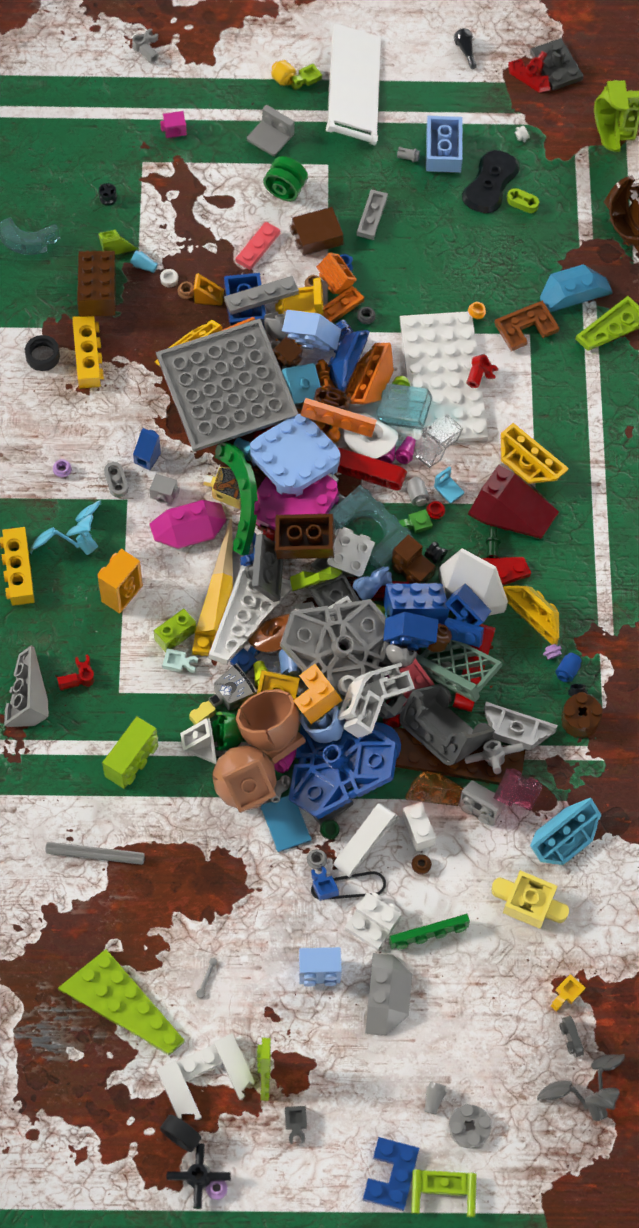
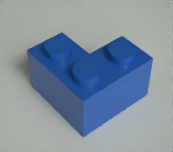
M466 583L457 589L445 603L455 614L452 619L476 626L481 625L491 613V610Z

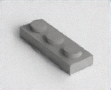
M371 189L357 230V236L374 240L388 193Z

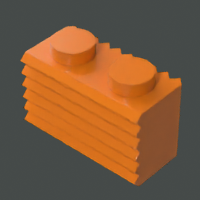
M328 253L321 263L316 266L320 272V278L328 283V289L333 294L343 293L357 280L339 254Z

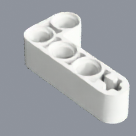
M379 803L337 857L333 865L345 875L351 877L387 830L390 831L395 826L399 816L382 803Z

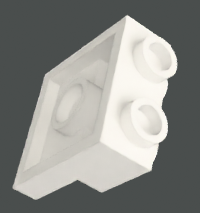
M367 892L344 929L379 951L401 919V914L399 913V908L394 904L386 905L382 902L383 898L374 892L371 895Z

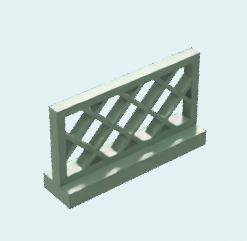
M451 640L446 649L442 651L450 650L451 656L440 658V652H432L428 648L421 655L416 656V660L430 679L441 683L443 686L474 702L480 698L479 692L503 666L502 662L455 640ZM454 649H464V653L453 654ZM437 653V659H427L430 654ZM477 656L479 661L468 663V657ZM465 658V664L455 665L454 660ZM452 661L451 667L444 668L441 666V663ZM483 665H494L492 669L483 671ZM480 666L481 671L470 673L469 668ZM467 669V674L459 676L456 674L457 670ZM482 676V680L477 685L471 682L472 678Z

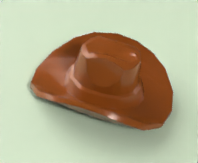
M290 613L264 621L248 639V642L256 650L262 652L281 650L280 643Z

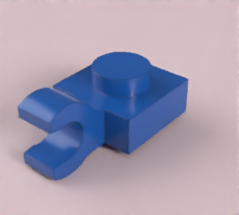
M252 645L248 651L242 648L230 661V664L233 666L237 663L246 675L253 668V664L257 662L255 657L261 651L256 650Z

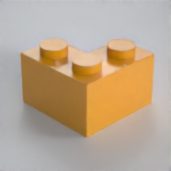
M316 664L299 675L309 689L293 701L311 724L343 701Z

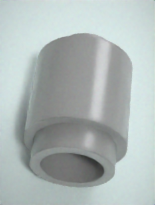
M415 477L407 482V491L412 504L417 506L425 505L430 497L424 481L419 477Z

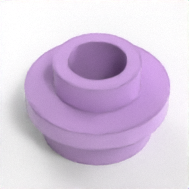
M64 459L56 461L53 465V473L57 477L64 478L71 473V464Z
M556 644L550 645L545 648L546 652L543 655L548 660L562 654L561 646H556Z
M211 1181L206 1187V1192L214 1200L222 1199L227 1193V1184L225 1181ZM219 1185L221 1187L220 1191L215 1192L213 1186Z

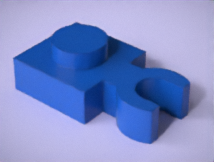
M324 866L321 867V874H316L314 869L311 870V877L314 880L313 887L320 901L339 896V889L333 877H327V870Z

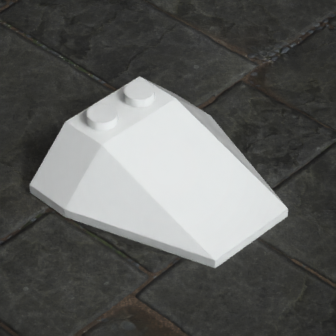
M463 548L440 566L439 580L443 585L447 600L457 589L466 583L491 610L488 616L505 612L508 600L496 566Z

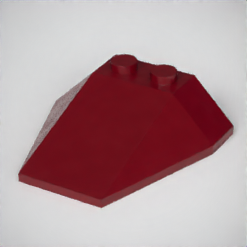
M501 463L498 464L480 490L468 515L486 525L542 539L559 511L532 484H528L507 465Z

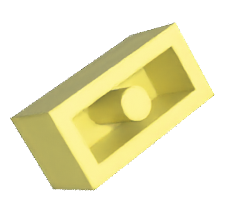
M208 700L203 702L199 708L192 710L189 718L196 725L206 718L210 719L216 714V708Z

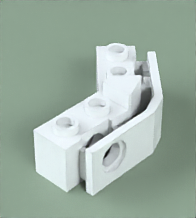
M397 663L357 677L349 685L337 718L339 720L346 719L343 729L357 738L371 734L383 701L415 689L409 670L400 673L399 667L402 664ZM372 677L374 682L365 685V683Z

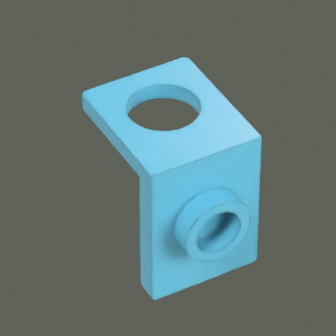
M449 466L435 476L434 488L449 504H452L464 495V491L450 477L451 467Z

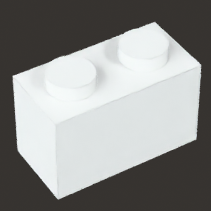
M422 802L404 807L402 818L416 852L434 846L436 836Z

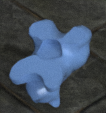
M380 567L373 571L370 577L364 576L354 581L353 589L362 600L372 599L381 586L392 584V574L388 572L389 567Z

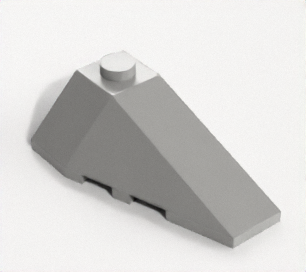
M31 645L18 655L14 671L16 681L14 686L10 687L9 693L12 694L10 703H6L4 726L6 727L36 726L48 717V698L35 648Z

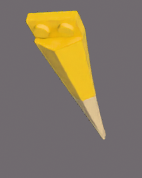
M232 519L229 520L197 623L192 655L209 656L233 590Z

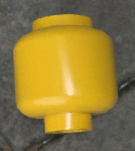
M286 60L276 61L271 67L272 78L281 86L291 85L293 83L292 77L296 76V69Z

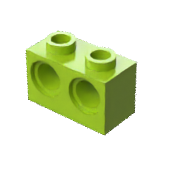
M182 609L153 630L154 640L166 653L167 648H175L195 633L196 621L185 609Z

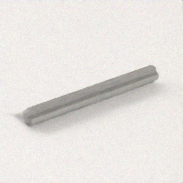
M47 842L45 847L47 854L141 865L145 859V854L142 852Z

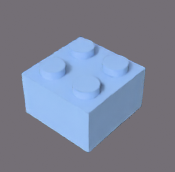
M341 947L299 948V984L312 987L316 986V984L335 986L337 983H341Z

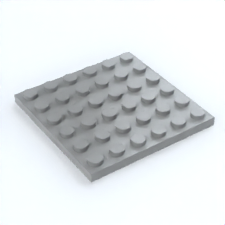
M260 318L156 352L193 452L279 424L298 414Z

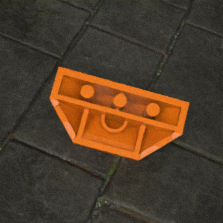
M374 343L372 349L357 363L345 390L347 398H351L350 404H368L382 399L394 371L390 343Z

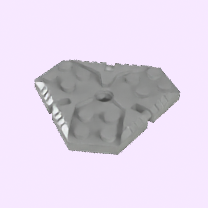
M371 599L335 604L330 609H328V606L295 610L289 615L280 647L297 664L302 672L316 664L344 701L345 696L339 692L337 687L338 681L342 677L350 675L356 679L363 674L381 669L379 663L384 660L386 648L389 642L383 641L386 616ZM330 616H334L335 621H331ZM339 643L345 646L346 651L340 649ZM367 658L371 659L372 663L367 662ZM371 677L365 685L374 682L373 678ZM341 701V702H340L338 705H336V706H337L338 708H341V707H342V704H343V701Z

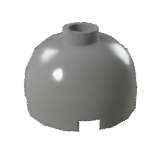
M284 311V314L272 312L264 316L265 330L272 338H276L280 342L288 336L282 331L286 311Z

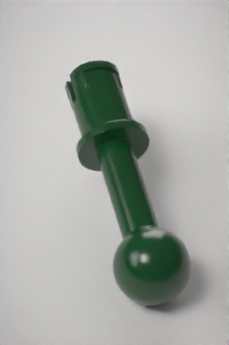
M490 526L489 538L486 539L487 558L499 557V544L501 540L497 538V527Z

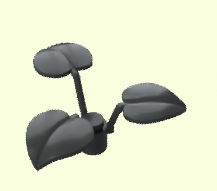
M625 1054L604 1055L592 1062V1069L598 1070L599 1092L588 1095L585 1100L577 1089L572 1086V1081L568 1080L556 1081L547 1085L539 1093L537 1100L559 1099L572 1091L582 1102L584 1108L589 1109L593 1121L605 1119L608 1116L606 1108L614 1110L620 1091L617 1088L603 1089L602 1072L618 1067L624 1061Z

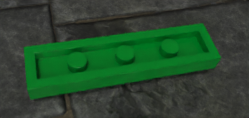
M468 914L394 934L389 937V944L391 949L397 948V950L407 948L408 944L415 942L416 944H422L433 937H436V939L443 938L447 933L453 931L460 933L469 927L470 919Z

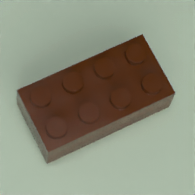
M115 251L79 252L77 294L79 317L115 316Z

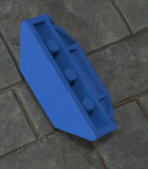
M369 330L351 333L343 337L341 343H338L337 350H334L336 356L335 358L331 357L328 363V367H330L329 376L335 388L345 392L368 340Z

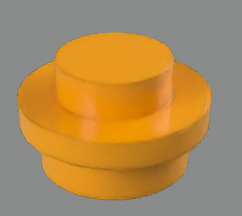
M474 302L469 306L468 312L472 318L482 319L486 314V309L482 303Z

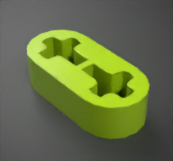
M516 188L509 190L507 194L509 205L528 213H534L538 210L539 199L536 196Z

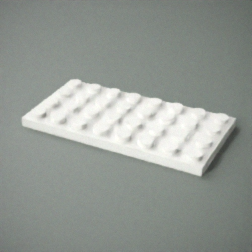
M469 312L400 316L406 378L410 382L408 395L413 438L416 440L415 445L488 440L481 382L478 388H471L466 384L470 370L473 367L472 358L477 356L472 316Z

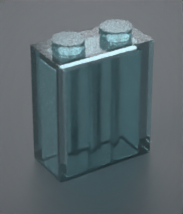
M387 383L385 390L382 392V401L377 408L376 414L378 419L387 425L423 430L433 397L427 388Z

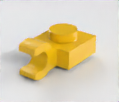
M570 974L557 987L556 992L559 995L554 999L551 1007L557 1012L566 1000L572 1004L585 990V987Z

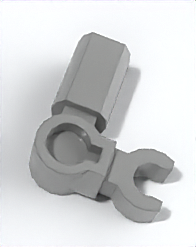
M152 28L146 30L145 34L134 35L132 38V48L135 51H139L151 64L159 58V54L149 45V43L158 40V34L152 35Z

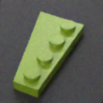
M627 296L576 335V340L589 351L639 329V305Z
M262 1038V1044L257 1046L258 1073H261V1101H269L271 1038Z

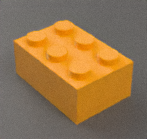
M123 549L118 553H114L110 558V563L98 573L101 602L119 614L143 587L140 560Z

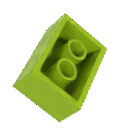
M136 717L103 760L105 777L123 789L128 784L131 785L135 780L136 772L144 768L148 756L154 754L159 746L157 729L141 718Z

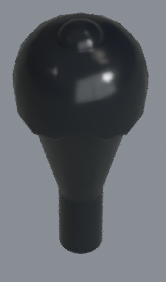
M459 29L454 34L455 45L459 46L466 56L470 69H475L477 65L473 57V34L469 29Z

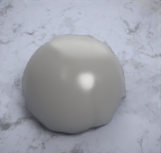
M393 644L388 645L386 648V655L390 662L393 664L401 663V667L411 665L418 655L416 651L411 652L407 648H400Z

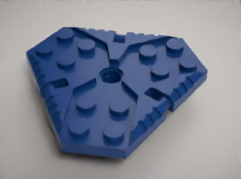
M301 724L299 733L306 742L298 747L296 751V758L299 762L294 764L289 800L313 817L320 819L333 812V810H337L339 807L352 802L353 798L357 796L360 798L371 790L373 791L377 787L379 788L393 780L398 745L394 741L374 729L371 734L360 738L355 737L344 729L339 740L319 743L311 738Z

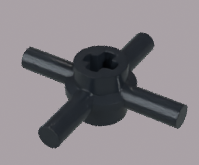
M198 1143L196 1146L195 1164L190 1166L187 1172L167 1171V1180H187L188 1184L194 1188V1209H202V1191L211 1181H231V1172H211L209 1167L204 1164L205 1144ZM197 1173H202L201 1179L197 1180L195 1177Z

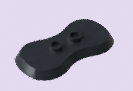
M492 150L484 154L479 162L477 177L463 190L462 200L464 204L472 210L481 213L496 211L502 204L503 191L506 185L519 173L520 166L518 161L512 155L500 150Z

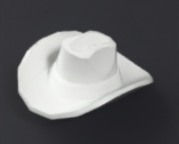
M357 413L366 417L376 419L368 414ZM376 419L372 438L345 429L344 437L349 448L355 453L371 458H379L387 454L398 441V432Z

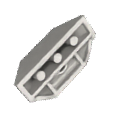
M373 953L365 1034L386 1036L409 1016L412 974L394 955Z

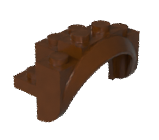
M631 175L621 179L613 186L604 203L609 209V220L617 234L624 240L627 246L634 245L639 253V183H634L635 178Z

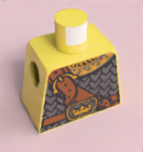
M220 467L216 477L205 475L203 485L212 487V497L240 509L239 486L231 468Z

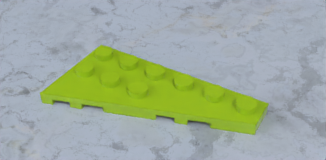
M107 949L58 987V990L62 993H66L79 1003H83L94 1012L125 1028L133 1035H137L167 1055H170L185 1043L181 1035Z

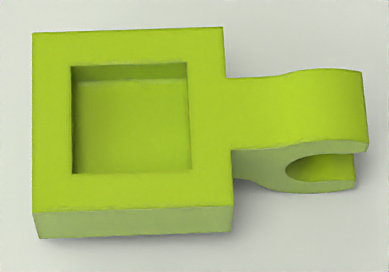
M310 64L300 69L298 75L292 77L294 83L291 86L294 90L299 89L304 83L309 86L322 80V74L314 64Z

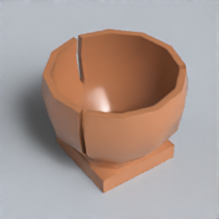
M280 689L264 690L249 697L240 706L236 716L237 726L246 742L265 752L274 764L306 742L304 737L298 732L301 719L299 708L294 703L292 695Z
M245 745L230 748L218 758L212 778L215 792L226 805L237 808L239 813L245 810L258 808L268 799L276 796L274 788L277 780L274 763L262 750Z

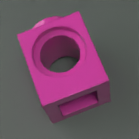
M183 111L163 113V121H160L161 131H165L166 138L187 135Z

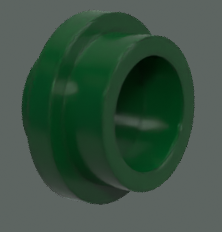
M328 819L321 823L320 833L325 839H334L338 836L340 828L335 820Z

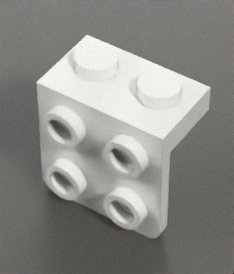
M339 528L335 533L334 558H328L327 564L360 577L364 573L375 542L371 541V538L366 535L360 534L358 536L353 534L351 529Z

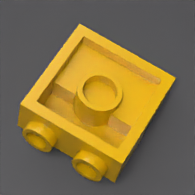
M261 670L257 694L264 690L280 689L290 693L295 700L297 698L300 678Z

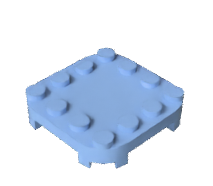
M301 414L286 419L259 435L250 443L251 463L253 466L257 465L275 484L276 491L281 495L283 493L296 494V496L302 495L303 489L329 473L333 476L340 464V451L337 446L312 420L300 416Z

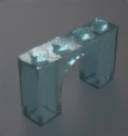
M361 485L328 513L333 514L337 530L346 527L358 517L372 518L381 525L384 538L372 549L368 560L375 569L385 567L392 561L393 549L408 534L413 538L409 529L403 527L398 522V519L393 514H389L385 510L384 505L376 501L372 497L371 492Z

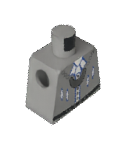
M236 663L214 682L216 694L209 698V702L215 708L223 703L231 711L240 707L249 697L257 694V690Z

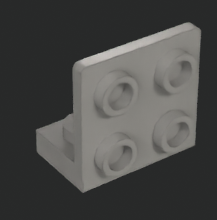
M265 105L262 109V121L248 135L247 141L268 154L276 156L294 135L295 121Z

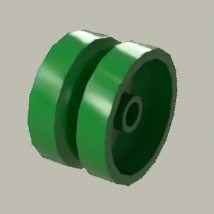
M280 156L273 161L263 178V184L275 197L284 201H293L298 197L301 188L307 182L308 173L296 160Z

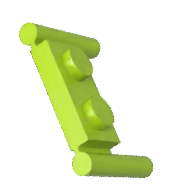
M414 1169L411 1213L420 1214V1192L424 1194L467 1195V1217H475L477 1174Z

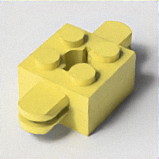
M521 870L515 883L498 877L492 884V895L507 901L503 914L541 929L545 918L557 923H563L569 914V908L566 904L553 899L557 885Z

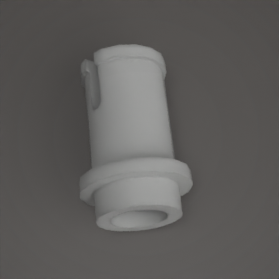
M398 148L397 158L412 160V162L419 160L420 151H417L416 148L414 150Z

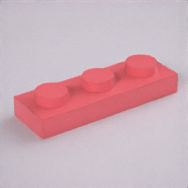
M265 221L236 257V263L251 270L280 235V229Z

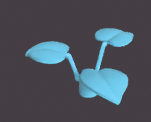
M99 500L84 508L75 519L78 522L77 525L72 527L66 535L55 530L54 527L41 533L33 542L30 553L32 554L34 549L45 544L53 535L61 536L75 545L76 548L80 547L86 555L92 553L98 547L89 533L93 520L92 514L102 502ZM75 534H80V535L76 538L77 542H75V541L72 540L71 538L67 537V536H72V535H75Z

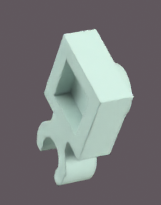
M167 648L162 668L176 672H182V668H186L188 672L195 673L196 667L190 666V663H198V658L195 656L186 658V652Z

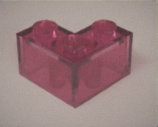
M506 768L493 798L510 807L515 803L531 811L542 789V786L539 785L540 782L531 777L527 779L521 776L522 773L516 769L511 768L509 770Z

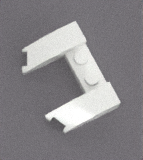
M233 1033L214 1041L213 1045L177 1062L174 1060L156 1069L175 1113L181 1120L182 1114H195V1120L202 1119L186 1084L187 1081L223 1065L239 1100L245 1097L242 1091L249 1082L252 1085L255 1084Z

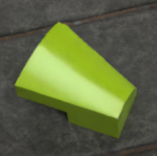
M329 567L317 573L302 571L290 577L292 591H298L334 579L342 574V570Z

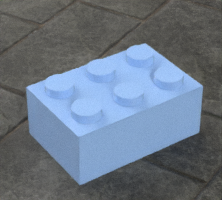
M428 116L426 128V171L461 172L462 117Z
M286 311L282 331L288 335V338L294 339L295 343L303 345L302 347L308 350H313V347L319 348L320 351L324 352L337 350L341 333L339 327L318 313Z

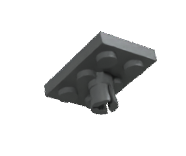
M562 38L531 48L530 54L533 58H538L542 51L548 54L543 61L545 64L541 72L543 76H549L552 91L583 80L584 75Z
M264 534L256 535L253 565L245 567L246 577L252 580V587L273 602L280 601L283 559H277L275 542Z

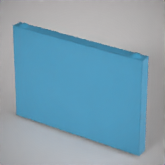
M289 795L282 797L278 803L271 801L260 806L278 852L311 841V836L299 807L289 800Z

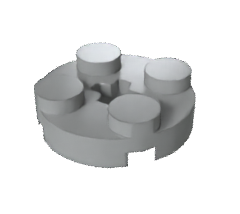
M464 1104L462 1107L457 1108L450 1117V1135L454 1142L461 1147H478L485 1143L489 1137L491 1119L482 1108L476 1105ZM472 1121L476 1129L467 1131L464 1123Z

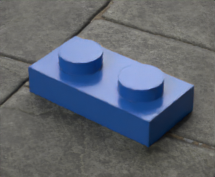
M449 617L445 620V626L452 633L451 640L475 647L482 645L483 627Z

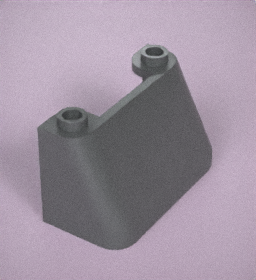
M441 683L412 690L403 711L400 713V723L444 764L453 765L458 763L492 738L495 730L488 724H477L473 730L448 708L451 702V694Z

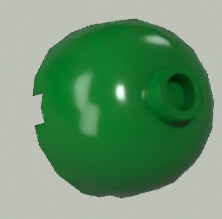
M217 712L218 720H214L212 726L214 742L217 741L218 746L215 749L217 751H228L230 748L238 747L243 740V736L237 726V715L231 712Z

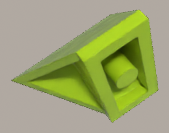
M116 230L98 233L103 251H115V255L139 250L121 237Z

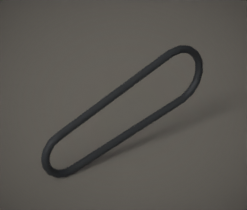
M376 871L353 874L351 877L341 876L333 878L334 881L369 874H376L380 876V878L383 881L382 889L376 893L380 895L386 887V881L384 876ZM312 885L311 893L314 898L319 899L318 896L314 893V887ZM366 894L339 895L328 899L364 897Z

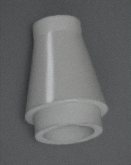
M430 1082L426 1088L425 1112L436 1115L447 1093L445 1092L446 1086Z

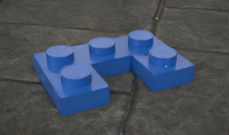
M378 1137L373 1159L393 1164L389 1183L368 1178L363 1201L404 1211L419 1147Z

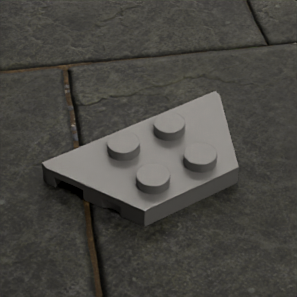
M486 702L484 706L488 725L495 730L492 738L511 745L522 743L523 748L529 751L553 735L558 726Z

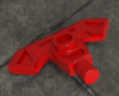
M544 51L540 53L538 58L534 57L526 67L522 59L508 63L510 74L539 93L550 91L551 89L549 76H540L545 64L543 61L548 55Z

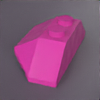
M200 500L168 509L149 523L155 542H161L179 549L214 539L227 522V518L221 503Z

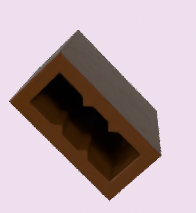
M332 207L292 217V225L289 226L292 236L295 235L296 247L298 250H301L303 256L343 245L344 235Z

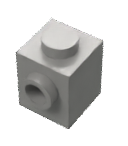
M155 474L150 487V498L163 504H172L173 499H177L180 491L177 480Z

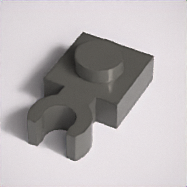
M306 1106L285 1107L286 1130H292L289 1135L290 1144H293L294 1136L301 1137V1144L305 1142V1135L301 1129H307Z

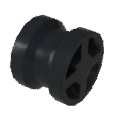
M105 183L99 187L100 202L106 206L113 205L117 201L116 187L111 183Z
M434 541L427 548L424 556L428 559L431 558L433 563L438 565L445 558L448 550L439 547V543Z

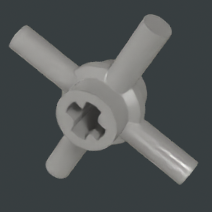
M491 738L484 744L483 752L468 755L465 757V762L468 764L485 760L489 766L493 767L495 774H500V765L505 761L504 756L524 751L523 744L519 743L503 747L498 740Z

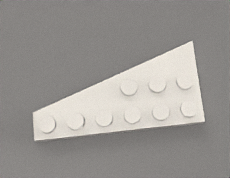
M241 565L208 659L227 664L291 592L290 580L282 578L280 601L273 602L252 587V580L248 579L245 574L246 566Z

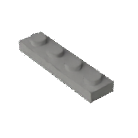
M293 276L224 296V301L230 315L297 295L299 294V289Z

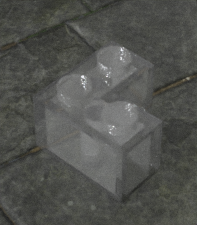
M448 414L442 418H437L432 425H427L422 429L421 437L415 445L416 449L413 455L427 467L431 468L442 460L446 448L458 441L463 427Z

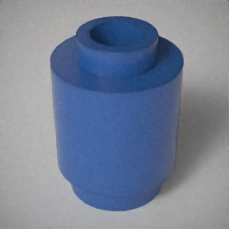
M568 653V655L564 656L555 671L557 678L562 682H571L581 667V658L574 653Z

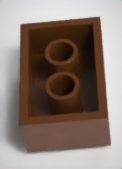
M333 514L276 515L275 553L277 559L334 558L335 522Z

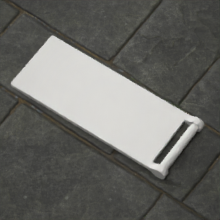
M334 23L332 27L326 131L340 133L367 141L371 145H376L378 141L377 119L381 38ZM335 123L371 133V135L335 125Z

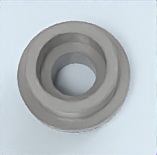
M312 850L307 856V863L313 869H321L327 863V856L322 850ZM315 857H318L321 859V861L316 863L313 861V859Z

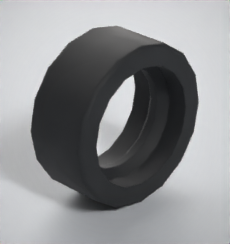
M38 335L26 343L24 349L26 361L34 370L48 371L59 363V346L52 337ZM47 346L53 350V355L46 360H37L32 357V351L37 347Z
M169 1115L160 1127L161 1132L168 1139L188 1152H193L201 1140V1136L196 1130L174 1115Z

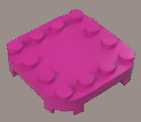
M326 475L303 489L302 495L296 496V494L286 493L281 495L276 491L275 484L266 476L257 490L258 502L254 503V515H257L256 524L260 527L264 525L275 530L276 515L328 514L333 505H337L339 501L337 482Z

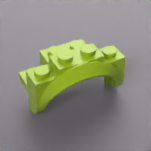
M625 80L607 81V86L604 87V90L595 101V121L601 142L606 149L620 152V140H636L639 126V91H627Z

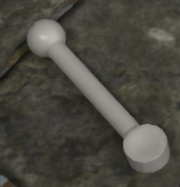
M215 958L209 960L210 965L201 988L196 992L198 998L204 997L205 986L213 966L217 964Z

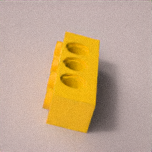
M94 316L72 317L79 389L101 387L100 380L104 379L103 368L99 369V364H102V354L98 353V348H101L100 337H96V333H100L99 322H95Z
M25 527L2 530L3 537H0L1 549L4 548L5 554H1L2 563L7 567V571H3L4 580L9 585V588H5L6 598L11 600L12 606L35 603ZM13 548H18L17 551H11ZM15 565H21L19 568H13ZM16 582H23L21 585H15Z

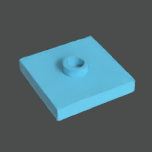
M315 363L282 369L283 377L294 404L304 403L305 398L313 400L316 389L321 387Z

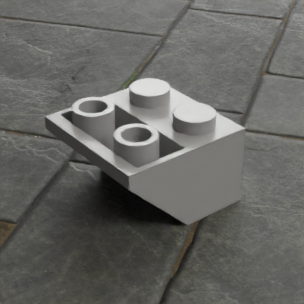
M472 780L461 792L459 807L465 813L477 816L482 823L493 826L505 808L507 800Z

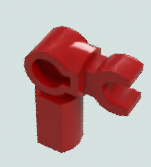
M485 354L474 356L471 361L473 367L470 370L466 384L471 388H478L483 373H485L487 379H494L496 376L492 372L498 371V367L491 365Z
M88 654L85 655V662H80L79 658L75 657L79 674L73 673L57 677L60 691L78 687L79 684L91 686L94 683V672L90 666Z

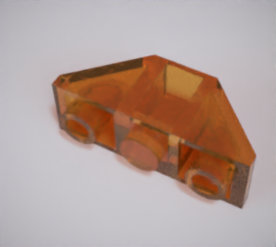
M422 772L412 782L405 798L411 801L458 806L461 792L464 788L441 774Z

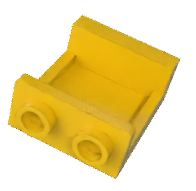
M313 278V286L298 288L299 294L278 300V303H275V311L278 314H284V311L293 310L318 313L324 316L321 278Z

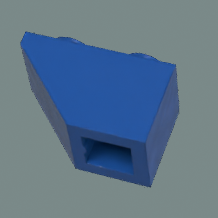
M142 428L133 453V459L135 464L151 470L161 454L160 437L155 431Z

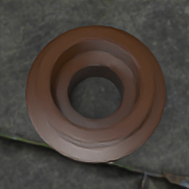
M423 854L415 856L411 863L413 871L417 874L428 873L432 865L430 858ZM423 861L425 865L419 866L418 862Z

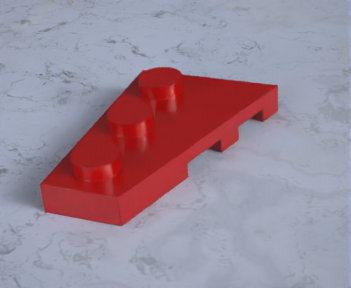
M524 557L481 558L496 566L502 586L531 576V571Z

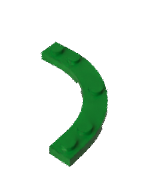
M225 441L219 443L216 447L215 458L231 468L238 482L241 511L232 550L245 556L249 555L256 527L257 515H254V503L258 502L256 480L251 464L247 463L244 458L245 454L233 444Z

